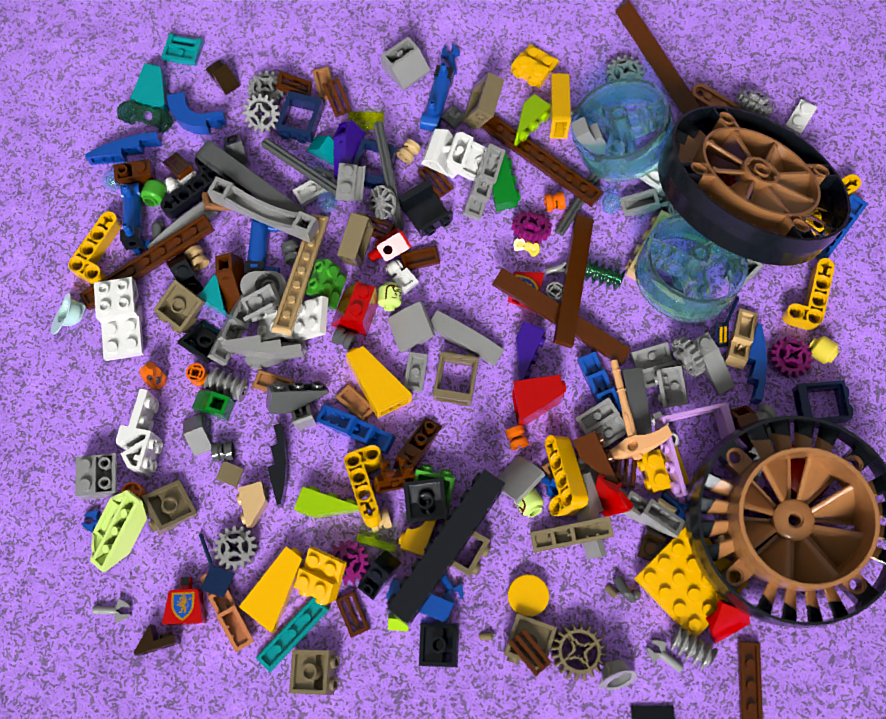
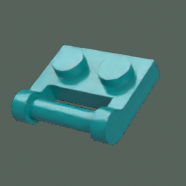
M169 33L161 58L163 61L196 66L201 49L204 46V39L176 36L175 33ZM175 42H176V43L187 44V45H193L194 47H192V46H186V45H180V44H175Z

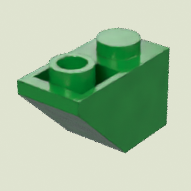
M199 390L192 409L228 421L235 402L231 397L213 391Z

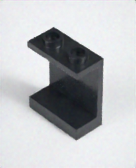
M430 179L398 196L400 207L421 237L433 235L436 229L441 226H448L453 220L452 210H446L433 191V183Z

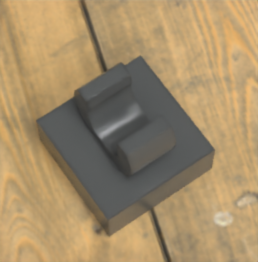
M453 105L442 116V121L455 130L463 123L464 113Z

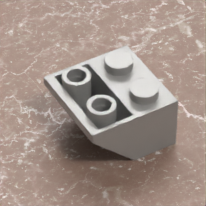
M409 37L381 55L383 70L403 91L431 72L420 49Z
M116 453L76 457V497L82 500L106 498L117 493Z

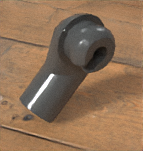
M162 221L152 224L153 239L164 230L165 225Z
M618 576L613 580L620 594L630 603H636L637 600L641 599L639 591L637 589L630 591L622 576Z

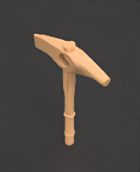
M612 360L610 362L628 438H625L608 451L611 452L614 460L629 458L640 460L643 457L642 454L658 447L673 434L669 426L666 425L653 433L637 435L618 360Z

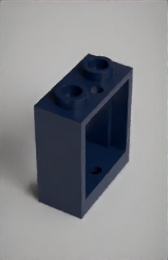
M289 91L276 125L278 135L285 140L291 138L302 144L312 143L325 108L323 99ZM292 106L313 111L307 130L285 125Z
M362 138L353 164L360 166L366 150L379 153L377 141ZM388 144L393 169L397 158V147ZM365 173L364 187L374 189L376 186L386 185L383 173L381 177Z
M845 380L796 385L792 392L797 416L812 417L808 393L834 390L839 416L822 417L819 419L835 424L846 423L853 418V407L849 403V388L846 386Z

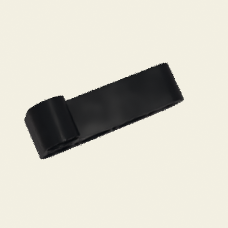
M195 157V164L200 173L161 201L160 207L167 218L176 219L203 200L202 194L208 191L215 179L213 178L214 176L224 178L208 166H202L204 163Z

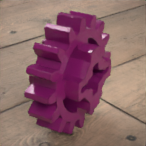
M529 209L527 213L525 210H522V214L517 213L516 217L513 218L511 229L514 230V235H519V240L525 239V243L531 241L532 244L535 241L542 243V239L546 241L548 236H550L552 223H549L550 218H545V214L540 215L539 211L533 213Z
M788 336L783 340L779 339L776 342L777 344L771 347L773 350L769 355L773 358L769 362L775 363L773 370L778 368L780 370L779 375L783 372L786 373V378H789L791 374L794 378H797L799 374L803 376L811 368L809 364L814 361V359L809 358L812 355V352L807 350L810 346H804V340L802 339L798 342L795 336L791 340ZM794 355H796L794 358H789V359L787 360V358H788L789 356H794Z
M348 540L347 545H344L342 541H339L340 546L337 548L333 545L334 551H328L327 553L336 557L340 552L339 559L345 561V558L352 560L350 567L345 568L347 576H343L342 580L346 586L348 581H351L354 585L356 578L362 580L361 574L367 573L364 568L365 566H370V563L365 561L369 555L363 554L365 551L364 547L358 549V542L352 545L351 541ZM348 549L356 551L358 555L349 554ZM361 563L359 570L355 573L356 565Z

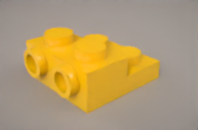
M530 44L512 63L511 72L515 77L526 80L530 86L541 88L559 64V60Z
M676 445L675 451L684 484L687 485L690 482ZM657 449L642 454V459L637 460V466L639 471L644 473L645 479H643L645 489L647 491L650 490L651 495L670 490L671 478L666 471V460L661 450Z
M310 547L304 567L299 568L294 588L299 590L298 593L301 596L316 598L315 602L320 605H327L336 601L347 562L316 547Z

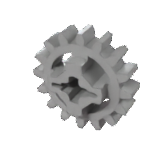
M624 55L623 59L617 56L616 61L612 59L611 63L607 66L605 77H608L607 83L612 82L611 88L616 86L617 91L623 89L624 93H626L627 89L632 92L634 87L638 89L640 83L643 82L645 73L642 70L643 65H638L639 60L633 61V56L630 59H627L626 55Z
M268 70L265 71V74L259 71V76L253 75L254 80H249V86H247L249 98L252 99V95L257 94L258 96L259 93H263L264 97L270 94V100L276 98V102L280 103L279 98H284L285 96L283 91H275L276 79L278 77L274 71L271 74L268 73Z
M741 88L736 96V101L740 103L742 109L762 115L763 117H769L775 108L774 104L770 102L769 97L756 89H750L749 91L747 88Z
M259 93L258 96L257 94L252 95V99L248 98L247 102L249 104L243 105L246 111L242 112V114L247 115L244 121L250 122L248 127L254 126V131L256 132L260 129L261 133H264L266 130L268 132L272 131V127L276 128V122L279 120L278 115L281 114V111L277 109L280 107V104L275 105L276 98L270 100V94L264 97L263 93Z
M683 336L671 343L673 346L671 349L673 356L676 358L677 365H682L687 374L690 373L691 377H696L705 371L704 358L700 354V349L696 344H692L690 339H686Z
M233 526L232 531L225 528V534H218L221 539L214 540L218 544V547L213 548V551L218 552L214 558L216 560L221 559L219 565L224 566L226 564V569L228 570L232 566L235 571L239 570V566L245 569L246 562L252 564L251 557L257 556L253 552L254 549L258 548V545L253 544L257 539L256 537H250L252 535L250 530L245 533V528L242 526L239 530L237 526ZM234 535H241V536H238L236 539H231V538H230L231 536H234ZM230 543L237 545L241 554L233 551L234 549ZM247 543H248V552H246V550H245V545H246ZM236 557H240V558H241V560H239V561H235V562H232V561H231V560H233V559L236 558Z

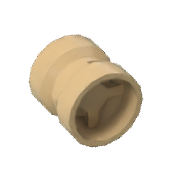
M407 139L404 142V147L400 148L396 155L403 162L411 164L414 156L418 155L421 151V147L415 141Z
M199 245L188 248L184 253L186 259L191 262L190 266L194 271H199L209 265V260L207 256L203 255L204 251Z
M387 508L380 511L382 516L381 523L376 527H371L373 533L379 532L382 527L385 529L392 528Z

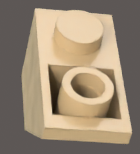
M262 481L239 487V494H236L238 505H242L243 513H241L242 523L249 529L256 526L269 504L265 484Z

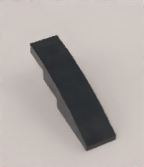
M279 423L273 425L278 444L270 446L275 465L267 468L276 504L279 508L284 507L288 487L289 461L285 430L283 425Z

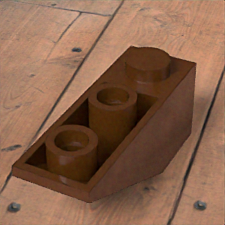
M232 252L215 256L216 276L228 315L242 294L240 283L244 277V260Z
M425 417L397 454L393 468L396 471L400 470L399 458L407 455L409 457L408 465L412 464L415 472L442 426Z
M594 430L573 440L581 460L614 484L623 480L618 469L615 470L612 465L614 459L611 452H606L603 444L606 442L601 432L597 433V430Z

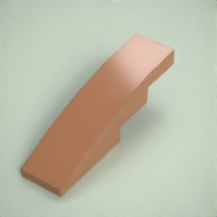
M206 573V574H204L203 576L199 577V579H200V581L202 582V584H203V582H204V580H205V578H206V576H207L208 573ZM228 588L224 598L207 592V597L217 614L216 617L235 653L255 642L230 589Z

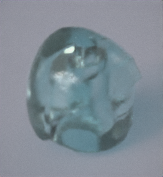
M107 171L102 177V184L108 190L116 191L123 185L115 182L114 171Z
M329 192L322 193L317 201L319 208L326 213L332 212L337 207L336 196Z
M612 193L605 195L601 204L602 211L607 214L618 212L621 202L620 197Z

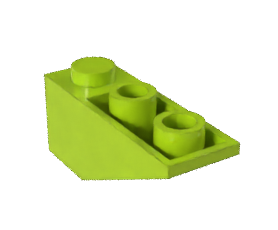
M535 94L523 104L514 142L515 146L521 141L524 142L532 131L535 132L542 122L545 123L550 116L551 105Z
M310 485L308 488L302 487L294 507L296 512L312 518L360 512L356 501L346 498V501L340 500L338 495L327 492V495L320 493L319 488Z

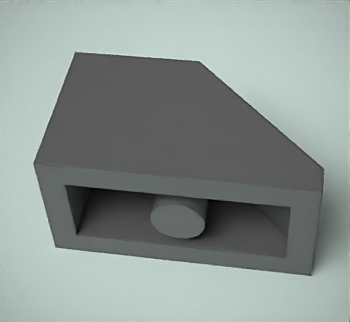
M241 133L224 137L226 153L245 165V162H248V157Z

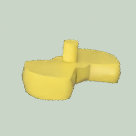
M518 237L513 242L515 251H528L532 257L540 253L541 248L538 242L532 244L528 241L525 243L523 238L519 240Z

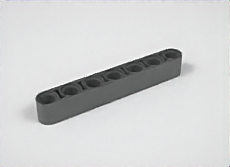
M207 140L195 154L202 163L247 194L275 207L292 212L301 211L307 214L304 209L211 141Z

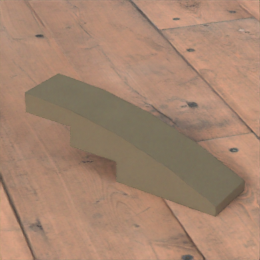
M610 516L530 532L534 553L614 537Z

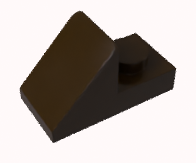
M220 60L205 69L225 95L240 87L228 65L223 64Z
M646 526L637 556L650 561L662 549V545L667 539V534Z
M150 624L135 648L134 655L142 656L181 644L180 637L169 632L160 635V639H158L156 625Z

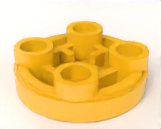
M529 574L519 576L511 583L508 589V602L517 614L533 617L540 614L548 604V588L544 581L537 576Z

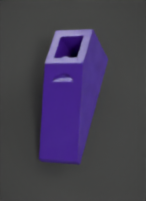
M353 120L340 123L334 135L335 179L338 178L339 163L353 164L361 140L366 134Z
M524 321L515 342L519 380L529 379L532 372L529 370L531 363L535 364L539 356L536 353L538 347L542 348L546 337L543 336L544 329Z

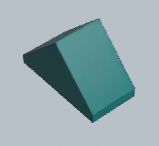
M329 136L315 137L306 152L334 166V141Z
M213 275L198 297L205 301L204 305L222 315H228L217 276Z

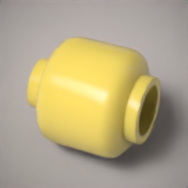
M821 336L819 339L814 338L809 345L812 352L811 357L822 364L832 363L840 352L838 344L826 336Z

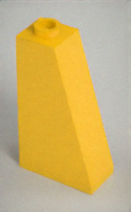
M552 73L550 80L549 138L567 139L571 122L569 74Z
M364 346L360 348L355 347L348 351L346 362L377 419L412 402L411 392Z
M286 546L239 606L271 633H275L293 591L299 568H302L305 561L301 558L303 554L295 547L289 549Z

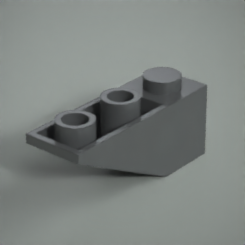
M314 381L312 384H304L302 382L284 384L276 382L272 385H267L266 408L270 414L291 413L328 394L329 390L324 383Z

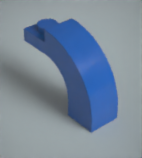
M185 92L167 95L169 109L176 122L183 129L194 134L207 135L210 134V128L218 129L227 125L223 110L203 114L195 113L189 109V101Z

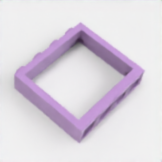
M728 402L655 419V431L668 425V422L713 412L721 440L736 430ZM671 436L660 445V450L665 456V468L671 478V490L675 497H682L688 495L689 488H685ZM737 438V439L734 440V442L740 447V444H739V441H738V438ZM730 453V461L732 463H736V456ZM731 474V478L725 480L731 482L734 476Z

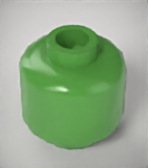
M154 179L145 182L140 195L146 205L156 207L160 206L161 201L168 192L167 187L161 180Z

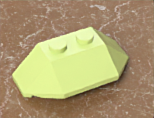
M125 490L123 493L109 499L92 533V555H90V562L102 572L109 570L130 553L147 520L142 500L131 491Z

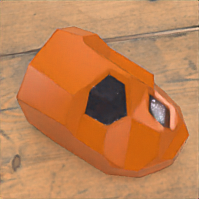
M148 362L139 370V375L151 389L159 390L166 385L168 377L155 362Z

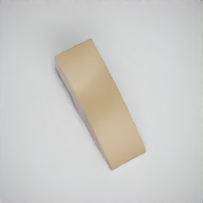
M739 308L726 352V365L741 370L744 369L754 340L758 313Z

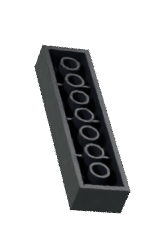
M485 469L482 474L478 472L475 475L470 491L468 489L464 491L460 497V505L458 507L454 506L448 514L449 521L446 525L444 523L440 525L436 531L437 538L434 542L430 540L424 548L425 555L423 558L420 559L418 557L411 567L413 571L409 577L405 575L399 584L400 590L397 595L393 593L386 602L388 606L387 611L406 626L409 627L503 492L505 486L503 481Z

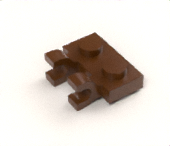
M407 455L399 458L400 470L395 471L394 468L390 469L389 459L381 460V474L375 475L372 487L375 494L404 489L403 483L414 481V467L412 464L408 465L409 457Z

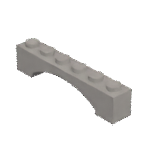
M217 176L207 191L212 202L309 243L312 242L319 229L316 217L301 211L292 212L270 205L234 186L233 183Z

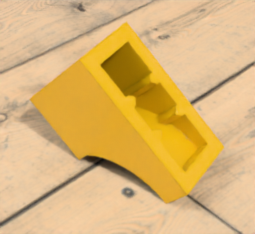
M437 520L425 521L418 528H407L406 533L402 532L398 544H401V550L423 558L425 555L423 550L431 539Z

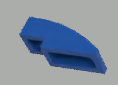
M392 580L385 597L387 600L393 593L397 595L400 590L399 584L401 581ZM431 594L419 613L447 623L454 603Z

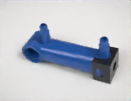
M445 62L436 66L432 89L425 112H423L420 121V129L433 132L435 129L440 128L441 116L454 79V68L447 67Z
M140 182L120 186L123 200V229H120V241L126 250L144 248V236L142 234L143 199L140 195L143 187Z
M250 218L248 258L245 261L244 274L246 275L253 271H276L280 273V268L266 267L269 232H279L280 230Z

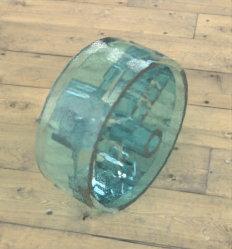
M636 78L616 79L604 83L588 93L577 105L571 121L572 123L585 117L590 126L597 123L602 132L609 136L605 155L601 156L584 148L576 139L572 126L571 134L579 157L589 172L607 181H631L653 172L658 167L659 157L664 144L674 127L673 117L664 93L657 86ZM642 105L644 107L628 113L624 106ZM660 129L648 144L633 152L637 146L636 138Z
M679 214L659 223L646 239L636 262V282L643 297L659 313L681 322H702L716 317L736 297L747 277L748 260L708 240L689 225ZM678 238L687 239L699 244L693 246L691 251L687 252L665 243L663 240ZM721 261L727 272L729 292L728 295L713 299L706 271ZM655 268L673 275L672 283L674 287L678 290H683L684 295L666 284Z

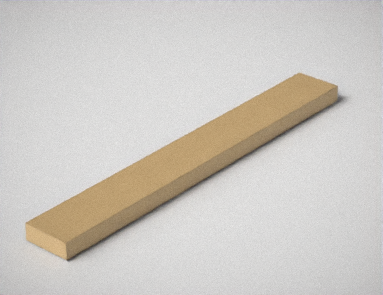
M311 214V216L317 218L319 229L311 243L304 240L301 242L272 325V332L292 335L308 282L310 281L328 227L329 217Z

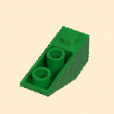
M506 152L497 181L493 185L492 190L496 212L516 208L518 201L521 200L519 190L515 189V174H511L510 170L512 169V162L510 158H507Z

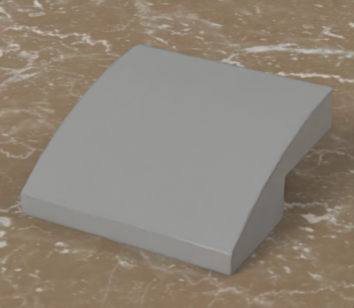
M422 301L402 309L387 319L400 353L407 352L415 345L423 344L435 336Z
M668 342L630 352L634 367H642L646 389L657 386L654 379L657 369L677 366L676 361L672 358Z
M609 397L575 418L585 434L597 430V433H602L606 442L603 444L604 448L609 447L627 435L624 421Z
M518 455L497 478L505 483L502 493L519 504L545 476V473L533 463Z

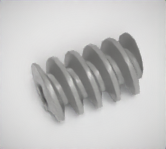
M218 367L207 375L204 382L205 389L231 397L232 400L237 399L238 402L244 400L248 391L246 378L240 382V376L237 375L233 379V373H229L226 377V370H222L219 374Z
M680 625L671 638L670 650L672 651L678 647L677 655L685 652V660L692 656L693 665L700 661L701 670L711 665L718 653V648L712 650L710 643L704 645V639L700 638L697 640L696 634L689 636V630L685 629L682 631V626Z

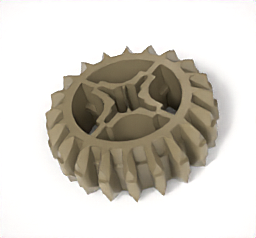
M574 622L570 625L571 630L566 625L563 626L565 634L558 630L556 633L561 638H554L553 642L557 643V646H551V650H556L557 653L552 654L551 658H558V661L553 664L554 667L561 664L562 668L559 670V673L562 674L567 670L566 678L568 679L573 673L574 681L579 680V674H581L583 681L587 680L586 673L591 678H594L595 675L592 670L594 669L600 673L601 669L597 665H605V662L600 660V657H607V653H601V649L607 648V645L599 644L604 639L603 636L596 638L598 630L596 629L590 633L591 625H587L584 630L582 622L579 623L578 629H576ZM573 634H583L591 641L581 644L574 638ZM568 638L571 650L568 654L562 656V645L565 639ZM576 645H578V648L588 646L581 652V658H579V655L570 657L576 651ZM592 647H595V658L590 665L587 652ZM577 659L584 669H573L566 662Z

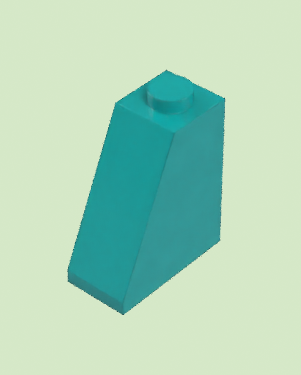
M144 63L130 97L135 108L168 115L166 79L161 67L158 65Z

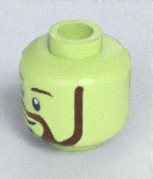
M385 282L379 287L378 305L383 307L385 311H394L395 308L400 307L402 304V289L397 283Z
M533 488L519 504L515 501L514 503L523 516L534 517L542 511L544 501L538 491Z

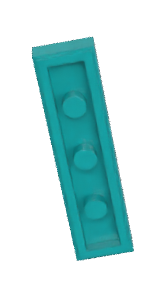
M312 597L256 657L270 673L329 611L325 605L316 603V598Z

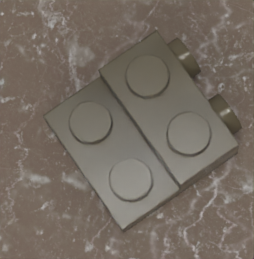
M174 279L153 311L158 314L157 318L161 321L169 322L172 325L171 329L179 334L181 332L187 333L197 321L196 315L205 304V301Z
M180 480L145 494L141 498L145 513L150 518V521H148L149 527L152 532L157 531L158 535H162L178 527V524L197 516V512Z
M516 614L508 642L525 629L548 657L557 627ZM521 636V639L526 643V645L535 654L539 661L542 664H544L545 661L543 660V658L538 654V652L529 643L525 636ZM516 641L515 645L537 670L539 668L520 643ZM507 642L503 655L507 656V661L519 664V661H522L521 658Z
M292 649L289 693L334 695V691L338 689L339 685L338 678L335 677L336 668L340 665L337 651Z

